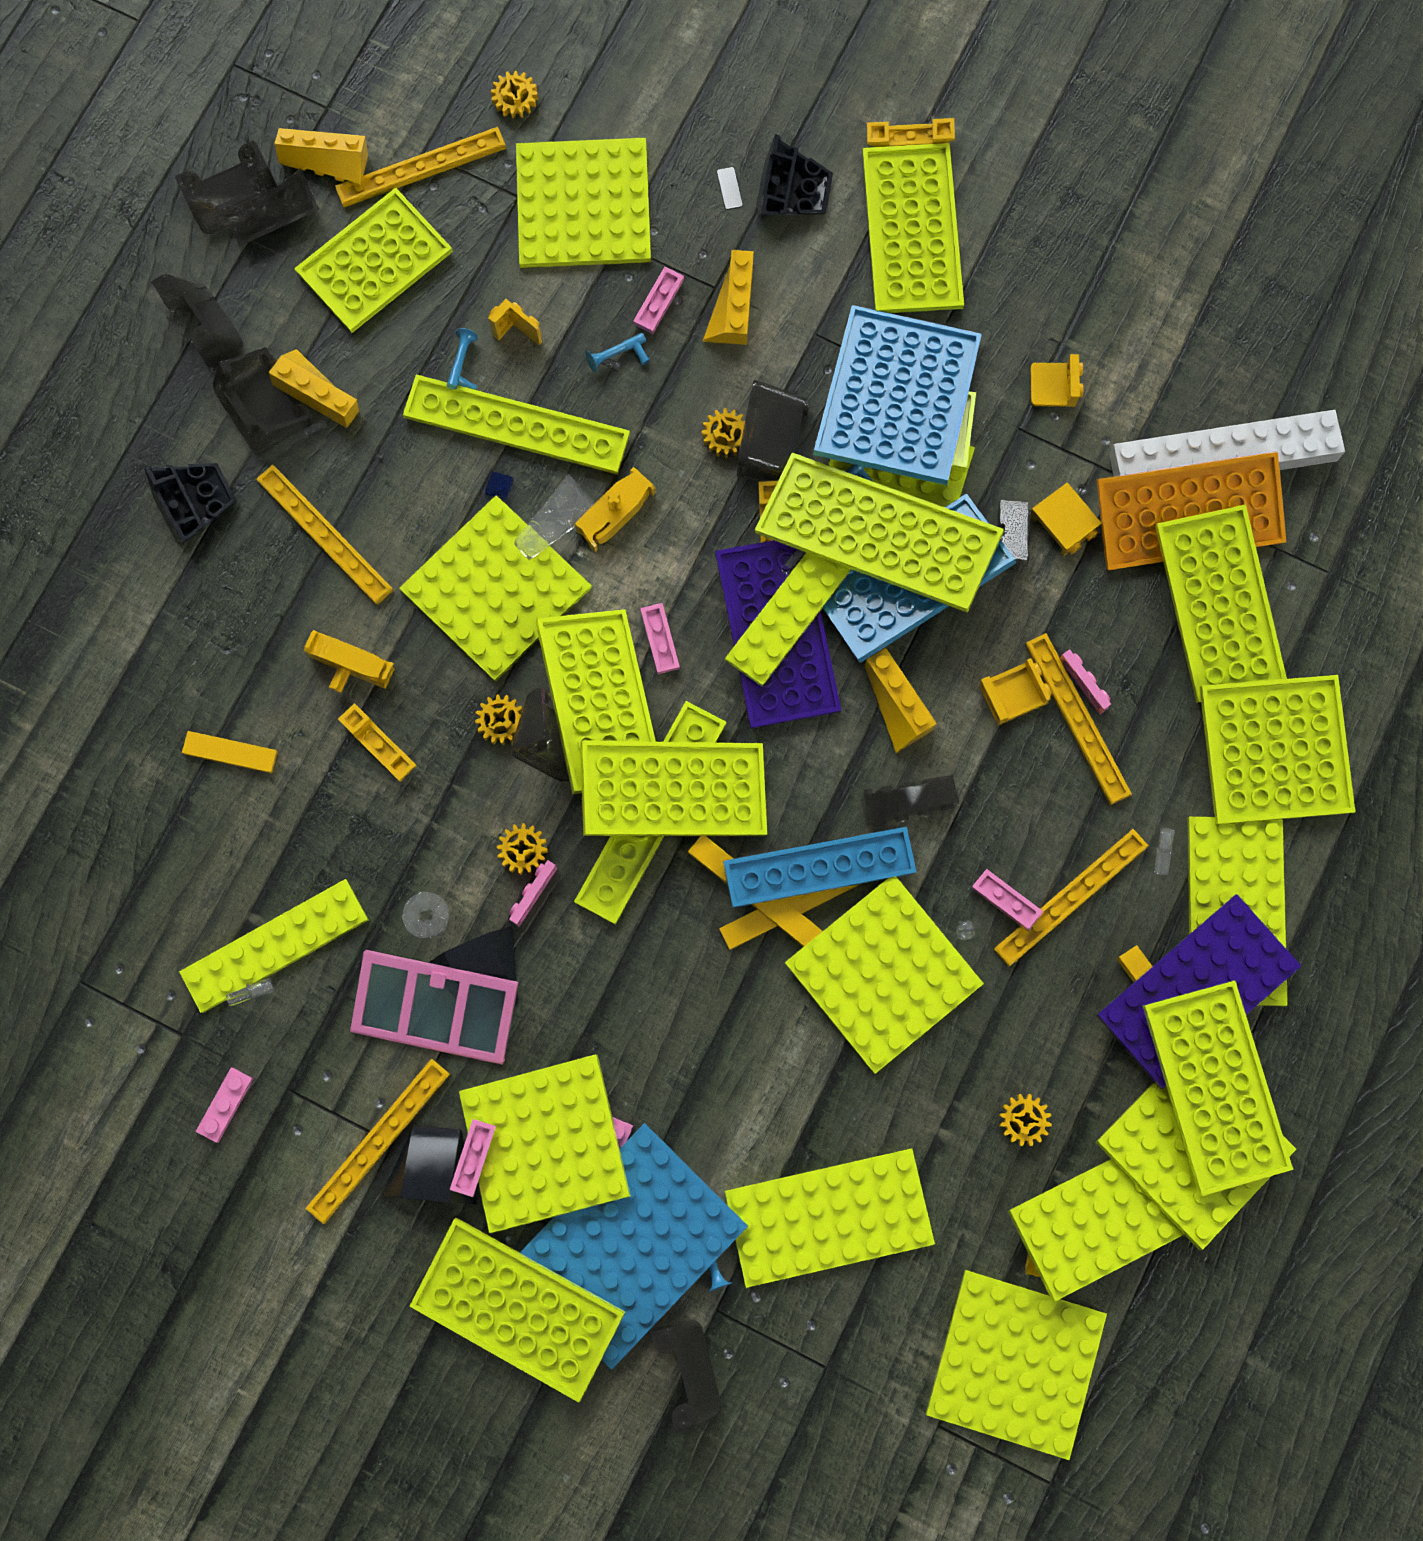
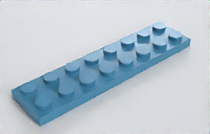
M907 827L723 861L732 908L874 882L895 876L911 875L917 872Z

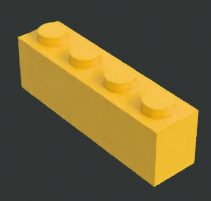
M278 129L275 149L279 164L303 171L310 169L315 171L317 175H331L335 177V180L344 182V180L352 181L353 185L361 187L368 159L365 136Z
M731 251V263L703 342L747 345L754 251Z
M297 349L281 355L269 371L273 386L345 428H348L359 412L357 399L336 388Z
M886 648L868 658L865 663V669L876 695L881 714L884 717L895 753H898L933 731L937 723Z

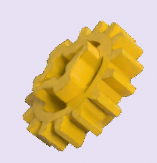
M507 71L505 78L499 75V83L493 82L494 89H491L492 103L496 106L497 112L502 110L505 117L508 113H511L512 118H515L516 114H519L522 118L524 111L530 114V106L536 107L535 100H538L537 86L533 84V78L527 79L524 72L519 76L517 71H514L513 75H510Z
M724 408L722 414L715 410V417L708 415V422H703V428L705 429L702 431V437L705 438L703 444L709 445V452L716 450V456L718 457L721 452L724 453L725 458H728L730 452L737 456V449L744 451V444L749 443V438L747 437L750 435V429H747L748 421H743V414L735 416L736 410L734 409L731 414L727 412L726 408ZM717 424V429L711 433L712 428ZM739 433H741L740 438L737 442H735V437L739 436Z
M497 694L494 701L488 697L487 705L484 703L480 704L483 710L476 711V715L480 717V719L475 720L476 725L480 726L477 729L479 734L484 733V740H488L491 737V742L494 745L497 740H500L502 745H505V739H509L511 743L514 742L512 736L520 737L521 734L518 729L525 728V725L520 722L526 719L524 714H520L523 711L522 706L516 707L518 703L516 699L509 702L508 695L502 700L499 694ZM513 712L515 713L516 718L515 724H513L510 719L513 715ZM486 716H489L490 723L488 724V727H486L485 724ZM504 717L505 721L503 723L501 721L497 723L496 718ZM500 731H507L503 734H497Z
M522 823L521 829H518L514 824L512 832L505 829L507 836L499 837L503 844L497 845V849L502 851L497 856L499 859H505L502 865L504 867L510 865L509 870L512 873L515 869H518L519 874L522 875L524 869H527L529 874H531V867L534 866L538 869V862H545L546 860L542 853H548V849L542 846L547 841L546 839H539L543 834L541 831L534 833L535 827L533 825L528 830L525 823ZM518 835V838L514 842H510L512 838ZM528 835L536 840L537 845L531 844L528 841ZM522 844H524L528 850H524L523 854H520L517 848H521ZM507 853L514 854L517 863L513 862ZM532 855L535 856L533 860L527 863V860Z
M1018 1094L1017 1101L1012 1097L1008 1100L1011 1105L1004 1104L1002 1108L1006 1112L999 1114V1117L1004 1119V1122L1000 1123L999 1127L1006 1128L1003 1135L1010 1134L1011 1143L1016 1141V1139L1019 1140V1146H1023L1025 1141H1027L1028 1146H1033V1139L1038 1143L1042 1142L1040 1135L1047 1136L1049 1133L1045 1130V1127L1052 1126L1051 1123L1046 1122V1118L1051 1117L1050 1113L1044 1112L1048 1107L1047 1104L1040 1106L1041 1099L1038 1097L1032 1101L1031 1094H1027L1026 1099H1023L1022 1094ZM1023 1104L1021 1111L1011 1113L1017 1105ZM1033 1107L1038 1111L1040 1118L1036 1117L1033 1113ZM1027 1114V1119L1034 1122L1023 1126L1024 1123L1020 1119H1015ZM1010 1122L1014 1123L1017 1127V1133L1012 1129ZM1031 1128H1039L1035 1134L1028 1136Z

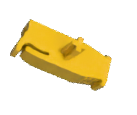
M634 467L630 470V475L616 482L575 523L576 531L585 538L594 552L598 550L597 544H603L611 539L641 509L649 494L653 496L656 493L655 486Z
M315 630L311 632L304 647V652L308 657L337 669L329 686L335 692L342 693L349 675L386 689L395 670L393 667L394 663L387 662L370 652Z

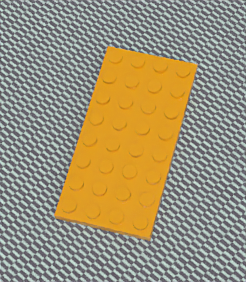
M1276 451L1096 479L1107 570L1163 562L1155 528L1157 523L1245 504L1256 547L1286 542L1279 456Z

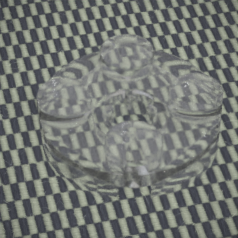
M419 892L412 896L405 904L402 920L406 929L413 936L420 939H430L440 936L447 929L450 922V912L447 903L439 895L432 892ZM431 910L432 913L430 915L433 916L430 921L428 919L424 922L421 921V912Z

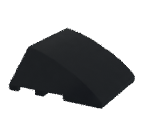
M775 134L761 177L757 198L759 215L825 214L833 173L814 159H808L799 153L798 148L789 146L781 140L782 137Z
M218 463L188 464V466L173 467V465L154 468L152 466H144L153 498L172 535L182 544L236 503V499Z
M513 927L488 932L443 952L428 963L517 982ZM446 979L445 987L457 999L460 982ZM470 984L465 1009L474 1019L503 1007L506 991ZM518 989L515 1002L518 1001Z
M413 1125L381 1196L477 1205L475 1195L471 1197L450 1190L464 1147L462 1131L460 1129Z

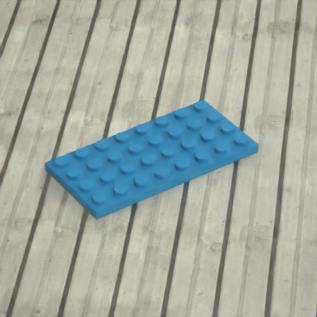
M967 494L945 507L988 523ZM1001 540L980 586L1016 564L1015 558ZM851 570L824 605L823 610L859 663H861L949 606Z

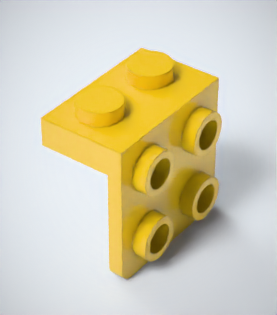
M505 299L499 306H495L490 311L488 320L492 336L498 341L514 325L537 345L542 343L540 323L533 316L530 315L528 317L524 314L523 309L516 302L511 303Z
M1070 354L1067 363L1035 362L1031 365V404L1033 406L1076 407L1079 398L1083 397V384H1080V376L1083 374V363L1079 362V354Z

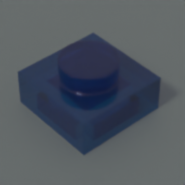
M492 471L485 494L493 497L497 495L500 499L507 500L514 481L513 477Z

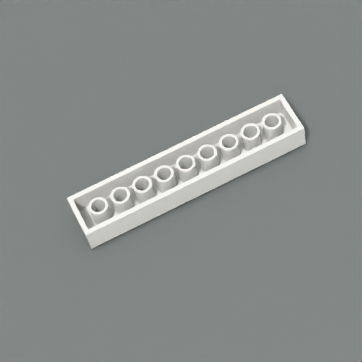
M1336 410L1117 443L1113 445L1109 456L1113 475L1120 476L1274 451L1278 452L1280 470L1338 461L1345 453Z

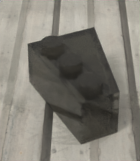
M1000 500L998 505L997 527L1004 529L1001 541L1016 560V564L1003 572L1022 574L1024 567H1028V545L1030 542L1028 523L1031 521V510H1028V502Z

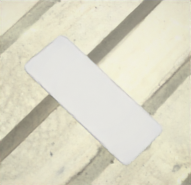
M734 168L718 170L717 173L725 208L730 209L742 206Z

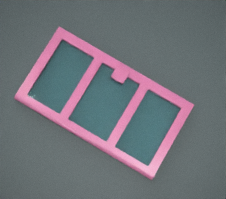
M365 950L350 1032L503 1065L519 982Z

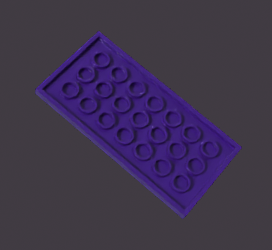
M775 540L715 551L734 646L806 552ZM821 611L762 687L739 671L750 729L841 712Z
M1235 894L1096 1016L1160 1089H1163L1166 1083L1143 1010L1144 1005L1236 981L1245 1014L1247 1015L1298 970L1301 965L1246 903Z

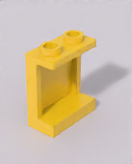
M1068 482L1033 507L1029 514L1030 518L1034 522L1038 520L1062 548L1061 554L1063 556L1069 552L1071 555L1082 547L1081 543L1086 539L1088 541L1094 539L1099 534L1098 530L1102 524Z
M1031 658L1026 660L1024 664L1008 671L980 680L978 686L997 725H1001L1049 703L1050 696L1052 695L1047 683H1043L1040 677L1042 675L1040 667L1037 663H1033Z

